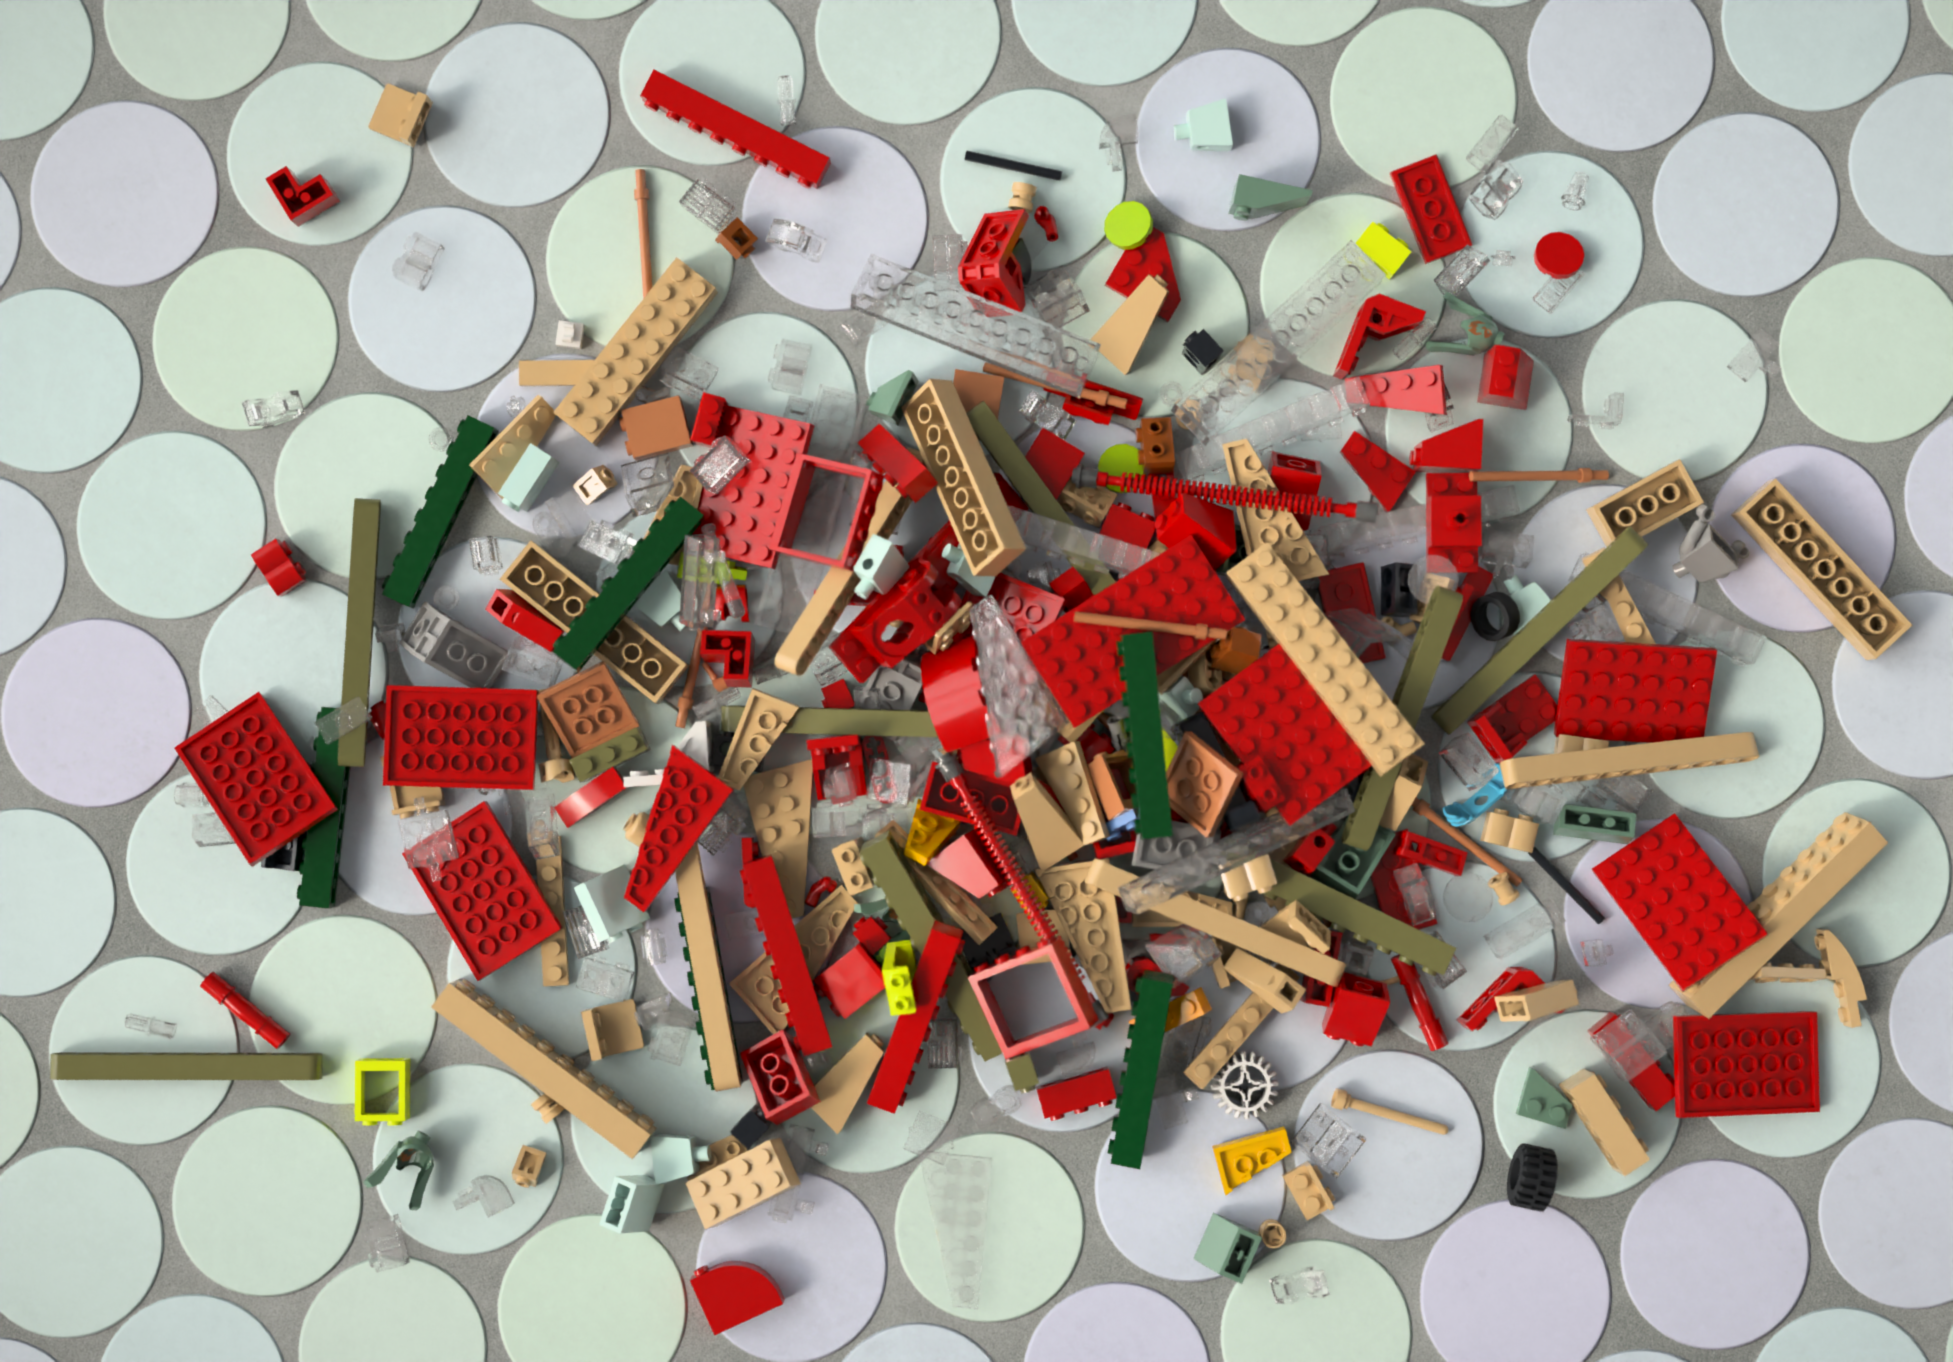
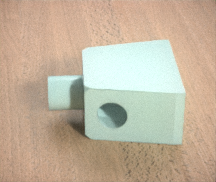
M1226 99L1191 109L1186 115L1187 123L1174 125L1175 140L1189 138L1191 150L1231 151L1233 141Z
M875 534L868 541L854 566L855 573L861 579L854 592L860 597L867 599L872 590L881 594H887L910 567L892 542Z
M960 543L957 547L947 544L942 552V557L951 561L947 568V574L971 594L987 597L995 576H974Z
M666 570L654 580L634 605L663 628L672 622L681 632L691 623L683 614L689 603L671 574Z
M1517 575L1504 581L1505 586L1510 592L1508 596L1515 601L1520 612V623L1513 635L1517 634L1551 601L1536 582L1523 586Z
M1182 675L1162 696L1159 694L1160 712L1171 726L1179 724L1180 721L1197 712L1200 708L1197 704L1203 700L1201 690L1194 688L1189 680Z
M655 1134L650 1137L656 1185L695 1174L700 1170L699 1162L711 1160L710 1146L697 1147L695 1136Z

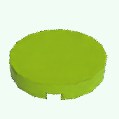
M1127 201L1116 205L1108 213L1104 223L1107 239L1114 246L1123 250L1141 246L1153 230L1151 213L1142 203Z
M1116 444L1109 447L1101 455L1098 463L1099 471L1108 472L1109 475L1122 477V473L1127 472V477L1129 473H1134L1135 477L1137 473L1140 474L1141 479L1143 474L1142 465H1138V449L1128 444ZM1107 485L1106 487L1113 492L1128 493L1127 487L1125 492L1120 491V486Z

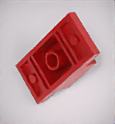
M1426 473L1427 573H1478V547L1482 546L1481 496H1477V481H1470L1469 473Z

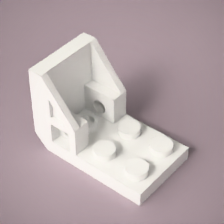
M695 722L678 745V748L713 773L714 764H711L713 756L711 722ZM664 769L655 770V775H648V771L630 772V777H624V787L661 785Z

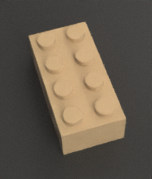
M1679 459L1591 506L1586 511L1607 547L1629 526L1642 537L1704 502Z
M1581 1069L1558 1084L1612 1169L1626 1176L1650 1160L1646 1154L1649 1149L1641 1138L1637 1139L1632 1131L1635 1130L1633 1124L1627 1117L1624 1118L1618 1111L1621 1109L1620 1104L1613 1095L1610 1097L1605 1091L1607 1085L1599 1074L1596 1075L1593 1071L1589 1072Z
M777 1138L770 1139L685 1184L704 1228L709 1229L717 1227L801 1183L782 1139Z

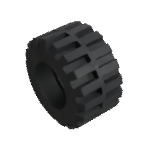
M1525 1143L1518 1146L1512 1157L1507 1178V1196L1511 1206L1543 1212L1547 1208L1555 1191L1558 1173L1557 1157L1553 1149Z

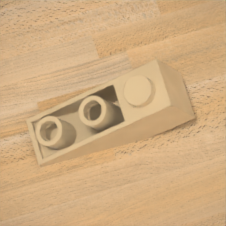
M1239 948L1234 950L1223 969L1281 1014L1293 1010L1306 991L1305 988L1287 974Z

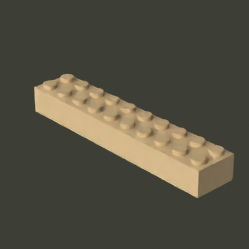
M1268 542L1227 572V580L1275 642L1281 645L1380 777L1424 745L1420 737Z
M1846 812L1836 817L1833 824L1825 832L1820 833L1808 849L1803 850L1789 867L1781 871L1780 876L1772 884L1767 885L1763 889L1762 894L1755 901L1747 905L1748 909L1768 933V936L1686 991L1682 992L1674 980L1669 984L1670 988L1687 1006L1709 1019L1888 842L1872 823Z
M458 979L446 986L431 1006L432 1009L631 1159L639 1153L657 1129L653 1126L654 1121L645 1114L640 1116L633 1111L635 1107L625 1099L620 1101L613 1095L615 1092L605 1084L600 1086L593 1080L595 1077L585 1069L580 1071L576 1068L574 1060L565 1054L559 1055L554 1051L555 1046L545 1039L539 1040L534 1036L535 1031L526 1024L521 1026L515 1022V1016L506 1009L502 1011L494 1006L496 1002L486 994L482 996L474 991L476 987L468 980L463 979L461 981Z

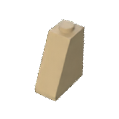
M1414 754L1403 760L1379 823L1380 826L1396 831L1422 788L1428 761Z
M1557 980L1495 997L1501 1022L1531 1021L1579 1005L1577 989L1574 986L1573 980Z

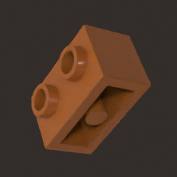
M1171 417L1141 418L1140 428H1136L1135 436L1136 443L1141 445V450L1137 452L1138 465L1143 467V474L1173 473L1175 455Z
M1233 627L1227 632L1226 640L1220 639L1212 645L1210 650V657L1212 658L1211 667L1233 674L1240 673L1259 658L1262 635L1250 632L1244 627Z

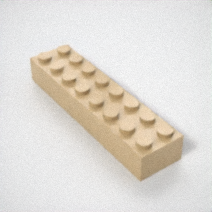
M676 257L553 413L593 445L597 446L621 416V410L629 406L717 295L716 288Z
M929 379L901 409L928 471L938 482L935 486L973 575L996 576L1026 550V547L951 380Z
M1776 478L1767 481L1731 514L1865 660L1877 659L1912 626L1905 616Z
M531 540L500 578L503 583L566 633L571 629L569 625L577 615L581 617L587 610L585 608L587 602L593 596L598 597L599 595L596 590ZM627 615L594 654L656 704L663 700L689 667V664Z

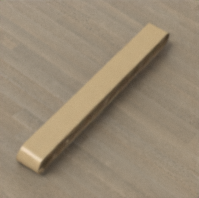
M908 448L907 450L926 467L920 451ZM887 481L883 484L876 502V512L869 526V536L864 543L863 550L873 534L888 540L913 501L909 496L904 499L895 489L897 485L892 487ZM844 548L842 549L841 553H840L839 556L837 557V560H841V559H842V555H843V552H844ZM834 567L830 568L779 649L775 658V665L778 669L797 676H802L806 672L855 594L854 589L861 581L856 573Z
M1743 732L1512 758L1502 761L1500 769L1505 788L1516 789L1753 761L1760 756L1754 733Z
M697 841L679 865L675 874L713 1084L717 1092L741 1087V1078Z
M1095 858L1085 880L1090 885L1334 987H1338L1346 964Z

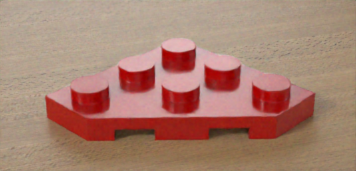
M1153 227L1151 234L1148 235L1146 241L1141 246L1125 250L1106 281L1105 286L1128 298L1148 275L1155 277L1158 274L1167 282L1168 285L1165 288L1169 291L1158 317L1169 322L1181 302V297L1164 233Z

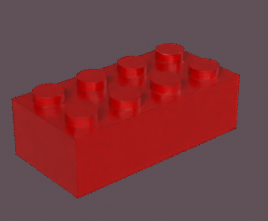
M932 761L919 810L971 824L970 820L974 819V817H967L971 813L970 810L966 813L963 809L967 808V805L961 807L960 804L964 800L957 788L954 790L950 781L946 782L939 768H935V765L939 763ZM963 769L964 772L962 774L967 781L965 784L972 796L976 794L979 796L975 801L981 800L982 803L978 806H985L982 813L988 811L989 814L985 818H992L988 823H995L992 830L998 828L1000 832L1017 836L1021 817L1010 788L1013 783Z

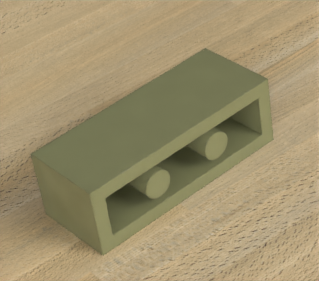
M636 727L569 761L579 782H586L601 775L611 767H617L651 749L641 728Z
M1030 1051L1005 1059L1015 1092L1020 1090L1023 1094L1035 1090V1085L1039 1084V1079Z

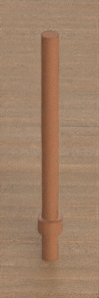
M637 169L635 170L636 189H634V198L638 206L644 299L652 289L647 208L649 189L646 188L645 170Z
M987 362L983 366V372L1093 400L1098 405L1106 406L1108 404L1123 409L1127 405L1128 399L1109 395L1108 391L1100 389L1099 391H1094Z
M1578 468V470L1471 471L1469 473L1470 481L1577 480L1579 483H1589L1591 480H1607L1609 478L1607 470H1591L1590 468Z
M708 583L682 697H679L677 705L679 712L675 726L684 729L689 709L692 710L694 702L692 695L702 657L700 655L702 630H708L712 614L711 595L714 589L718 587V584Z
M1075 612L1074 622L1195 636V639L1205 640L1208 637L1226 640L1227 629L1210 628L1206 624L1197 623L1196 626L1084 612Z
M1417 797L1414 799L1411 806L1413 807L1412 810L1418 815H1424L1499 874L1506 872L1509 875V882L1517 887L1522 882V878L1429 807V803L1422 798L1420 800Z

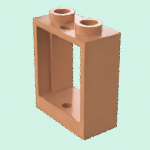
M1124 750L1116 751L1113 754H1108L1107 752L1099 753L1093 757L1094 761L1087 765L1093 785L1108 820H1113L1133 809L1131 799L1123 800L1110 770L1119 769L1130 797L1131 794L1136 793L1135 783L1130 784L1129 768H1133L1132 758H1128L1127 752Z

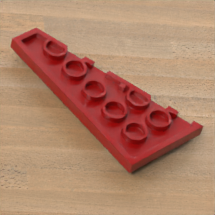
M675 745L671 747L669 760L664 769L662 782L656 794L645 829L646 832L639 847L635 867L632 870L624 895L625 899L642 912L648 910L734 791L733 788Z

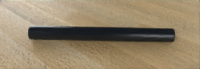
M967 150L964 160L1061 181L1062 171Z
M1533 847L1532 853L1528 852L1597 924H1600L1605 919L1536 847Z

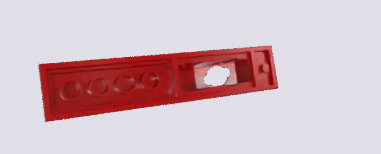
M995 472L993 475L1016 523L1029 508L1003 476ZM950 520L909 561L908 565L910 567L887 594L879 593L828 646L859 683H864L879 666L893 668L914 649L933 637L959 609L962 600L954 591L958 582L947 574V568L951 561L942 557L943 549L947 544L955 547L959 544ZM896 620L904 621L890 640H882L881 636L888 624Z

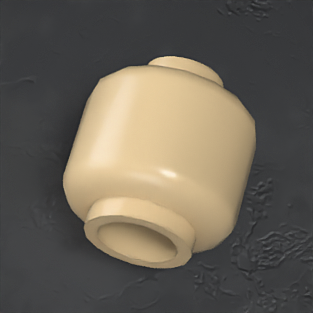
M640 812L637 815L633 813L623 828L626 831V839L640 847L650 816L645 812Z

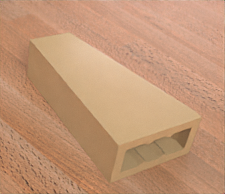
M1158 274L1155 277L1148 275L1089 340L1124 375H1128L1132 370L1169 294V291L1165 288L1168 285L1167 282Z
M1032 773L1019 778L1010 786L1019 815L1042 871H1045L1084 846L1066 813Z
M866 1033L814 1085L821 1102L811 1108L837 1134L842 1130L884 1053L882 1048L884 1043L874 1033L871 1036Z

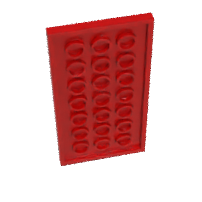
M1189 535L1026 638L1020 644L1073 728H1076L1120 700L1121 692H1125V682H1120L1119 666H1123L1122 656H1117L1116 641H1120L1121 635L1153 633L1157 676L1216 638L1206 637L1203 640L1195 639V636L1074 622L1075 612L1196 626L1198 623L1206 624L1210 628L1227 629V631L1245 621V618L1193 536Z

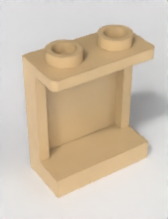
M380 756V758H381V763H382V766H383V764H384V756ZM390 786L394 810H391L392 815H400V819L414 817L415 812L424 810L425 814L440 811L439 806L446 805L442 787Z
M862 836L832 849L850 896L875 886L872 871L869 866L865 867L860 859V850L863 843H865Z

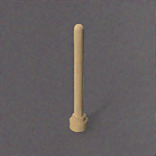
M1336 1088L1333 1093L1331 1107L1342 1110L1343 1108L1348 1109L1350 1107L1442 1135L1447 1134L1449 1131L1448 1127L1444 1124L1351 1098V1095L1342 1089Z

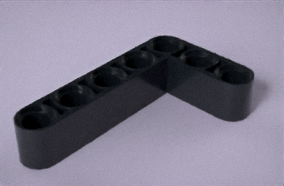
M1202 711L1179 722L1183 734L1185 732H1193L1225 758ZM1238 785L1223 816L1231 833L1238 832L1261 821L1252 800L1246 801Z

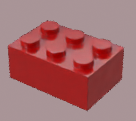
M781 1030L740 1053L767 1120L779 1125L821 1102L800 1051L796 1050L793 1036L786 1031Z

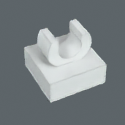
M559 320L556 346L582 349L585 325L583 323Z

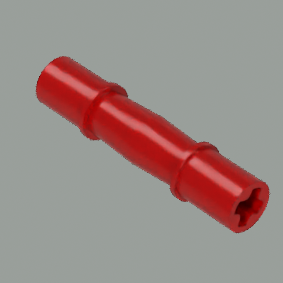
M1399 954L1392 957L1391 962L1400 980L1399 983L1404 986L1410 1005L1420 1023L1418 1026L1423 1032L1430 1051L1445 1047L1449 1042L1440 1024V1018L1436 1017L1429 996L1419 979L1421 975L1418 973L1415 964L1413 963L1411 966L1398 960Z
M214 971L201 983L200 987L217 1000L218 1004L225 1005L235 1016L253 1028L256 1035H260L277 1050L290 1037L291 1034L276 1023L271 1016L267 1017L252 1002L236 992L234 986L228 984Z

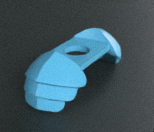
M1495 763L1490 769V773L1485 776L1488 783L1461 805L1458 802H1453L1452 805L1442 808L1447 821L1451 822L1452 826H1462L1475 821L1502 796H1505L1509 789H1506L1504 786L1500 763ZM1488 796L1485 804L1476 805V801L1480 797Z

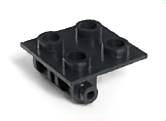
M1001 912L989 917L998 928L980 945L962 929L961 939L965 940L962 949L973 972H975L974 967L981 965L983 962H988L990 965L995 963L996 958L1008 953L1010 957L1016 955L1015 951H1017V948Z

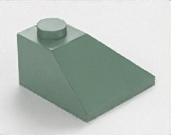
M907 370L878 387L877 392L871 394L867 403L870 406L868 409L870 413L898 426L904 414L901 407L912 397L919 382L915 374Z

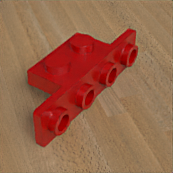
M1053 368L1049 369L1046 377L1048 379L1094 391H1099L1100 389L1108 391L1109 395L1128 399L1126 408L1123 409L1108 404L1106 406L1098 405L1093 400L1043 388L1044 391L1065 397L1062 411L1068 412L1072 416H1080L1092 420L1094 423L1108 426L1113 413L1132 420L1137 419L1143 398Z
M1478 566V573H1467L1461 586L1455 588L1454 591L1461 593L1463 599L1441 659L1447 662L1451 660L1471 622L1470 611L1472 605L1478 598L1485 595L1494 577L1493 573Z

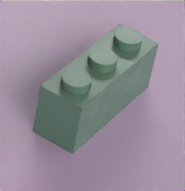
M1560 804L1554 814L1553 835L1628 844L1635 838L1636 813Z

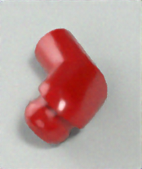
M1039 206L1034 214L1035 221L1045 230L1047 240L1054 242L1059 237L1056 220L1049 213L1047 207Z
M825 876L813 883L804 903L816 908L821 893L825 890L829 893L834 892L837 882L832 880L831 877Z

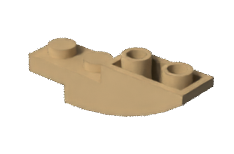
M1816 929L1817 935L1814 940L1816 948L1820 950L1821 954L1819 968L1826 970L1827 979L1836 981L1833 984L1835 996L1839 998V1019L1844 1026L1851 1028L1860 1027L1862 1024L1857 1001L1867 1000L1858 969L1846 948L1830 930Z

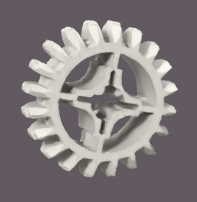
M1240 1051V1059H1237L1234 1053L1231 1056L1233 1061L1230 1063L1227 1061L1224 1069L1221 1068L1219 1070L1221 1072L1220 1076L1215 1075L1212 1078L1218 1081V1083L1211 1084V1089L1219 1090V1092L1213 1094V1098H1222L1217 1104L1219 1108L1228 1105L1225 1109L1226 1114L1229 1115L1235 1109V1118L1240 1117L1241 1111L1245 1119H1249V1111H1252L1253 1115L1258 1117V1108H1261L1263 1112L1268 1111L1263 1105L1265 1102L1270 1105L1274 1104L1269 1095H1278V1092L1271 1089V1087L1278 1086L1279 1082L1270 1080L1277 1073L1275 1071L1267 1072L1272 1066L1270 1062L1262 1066L1264 1062L1263 1056H1259L1254 1061V1052H1250L1248 1059H1246L1244 1051ZM1247 1065L1259 1069L1264 1080L1250 1078ZM1240 1066L1238 1077L1235 1080L1225 1082L1228 1074L1234 1068ZM1244 1077L1248 1083H1252L1246 1087L1245 1093L1241 1087H1237L1239 1084H1243ZM1264 1088L1261 1096L1250 1104L1252 1092ZM1225 1090L1238 1091L1242 1099V1105L1232 1102L1227 1097Z

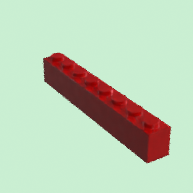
M654 69L640 95L643 102H645L644 106L654 112H657L659 109L667 113L666 117L676 123H679L681 120L689 124L688 128L698 134H701L703 131L711 135L710 139L720 145H723L724 142L732 146V150L742 156L748 154L754 157L753 160L764 167L770 165L776 168L775 171L786 178L792 176L798 179L797 183L807 189H811V187L819 188L831 164L830 157Z
M766 855L743 863L744 869L740 870L743 884H749L751 893L747 894L751 909L756 908L759 917L755 918L759 933L764 931L767 940L762 942L766 956L772 955L774 965L770 966L774 980L779 979L782 987L778 989L781 1003H787L789 1012L785 1013L789 1028L795 1027L797 1036H794L793 1040L796 1050H802L803 1056H807L831 1048L830 1036L772 855Z
M937 920L934 921L911 982L916 1012L899 1015L867 1104L895 1114L898 1106L903 1107L908 1094L904 1092L906 1084L911 1086L916 1072L912 1070L913 1064H919L924 1051L920 1049L922 1041H928L932 1028L928 1027L930 1019L935 1021L940 1006H937L936 1003L938 998L944 999L948 984L944 983L947 976L952 977L957 964L953 961L955 953L961 954L965 940L961 939L963 930Z

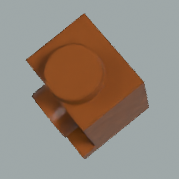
M737 217L718 235L715 241L721 243L737 260L741 256L746 259L756 249L753 244L758 238Z

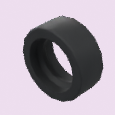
M1493 592L1478 598L1473 603L1470 611L1474 630L1487 641H1497L1512 635L1518 629L1520 623V612L1517 604L1510 596L1503 592ZM1488 603L1497 605L1501 610L1504 618L1502 630H1497L1490 624L1486 610Z

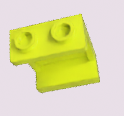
M910 940L890 942L886 946L882 973L891 1016L916 1012L911 982L917 969V963Z

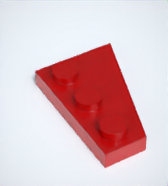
M1353 431L1340 451V454L1363 480L1368 490L1377 498L1386 513H1389L1416 473V471L1356 431Z

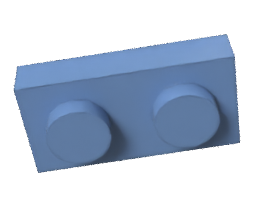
M1131 809L1106 823L1110 837L1105 838L1108 842L1121 838V833L1126 830H1134V819H1138L1137 809Z

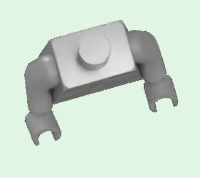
M1704 504L1697 507L1696 515L1699 519L1694 521L1679 547L1680 561L1672 566L1677 577L1681 578L1691 573L1699 582L1727 577L1730 572L1738 569L1739 558L1745 559L1749 556V550L1745 547V543L1736 540L1730 546L1710 524L1705 525V522H1710L1715 518V512L1711 509L1707 511L1708 507Z

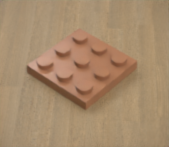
M604 661L537 694L540 704L572 758L639 727L637 718Z
M1185 732L1166 772L1169 803L1175 812L1206 838L1214 836L1243 773L1193 732Z

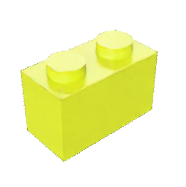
M1372 221L1351 250L1390 280L1411 251L1408 249V244L1402 239H1395L1388 234L1389 230L1381 223L1375 224Z

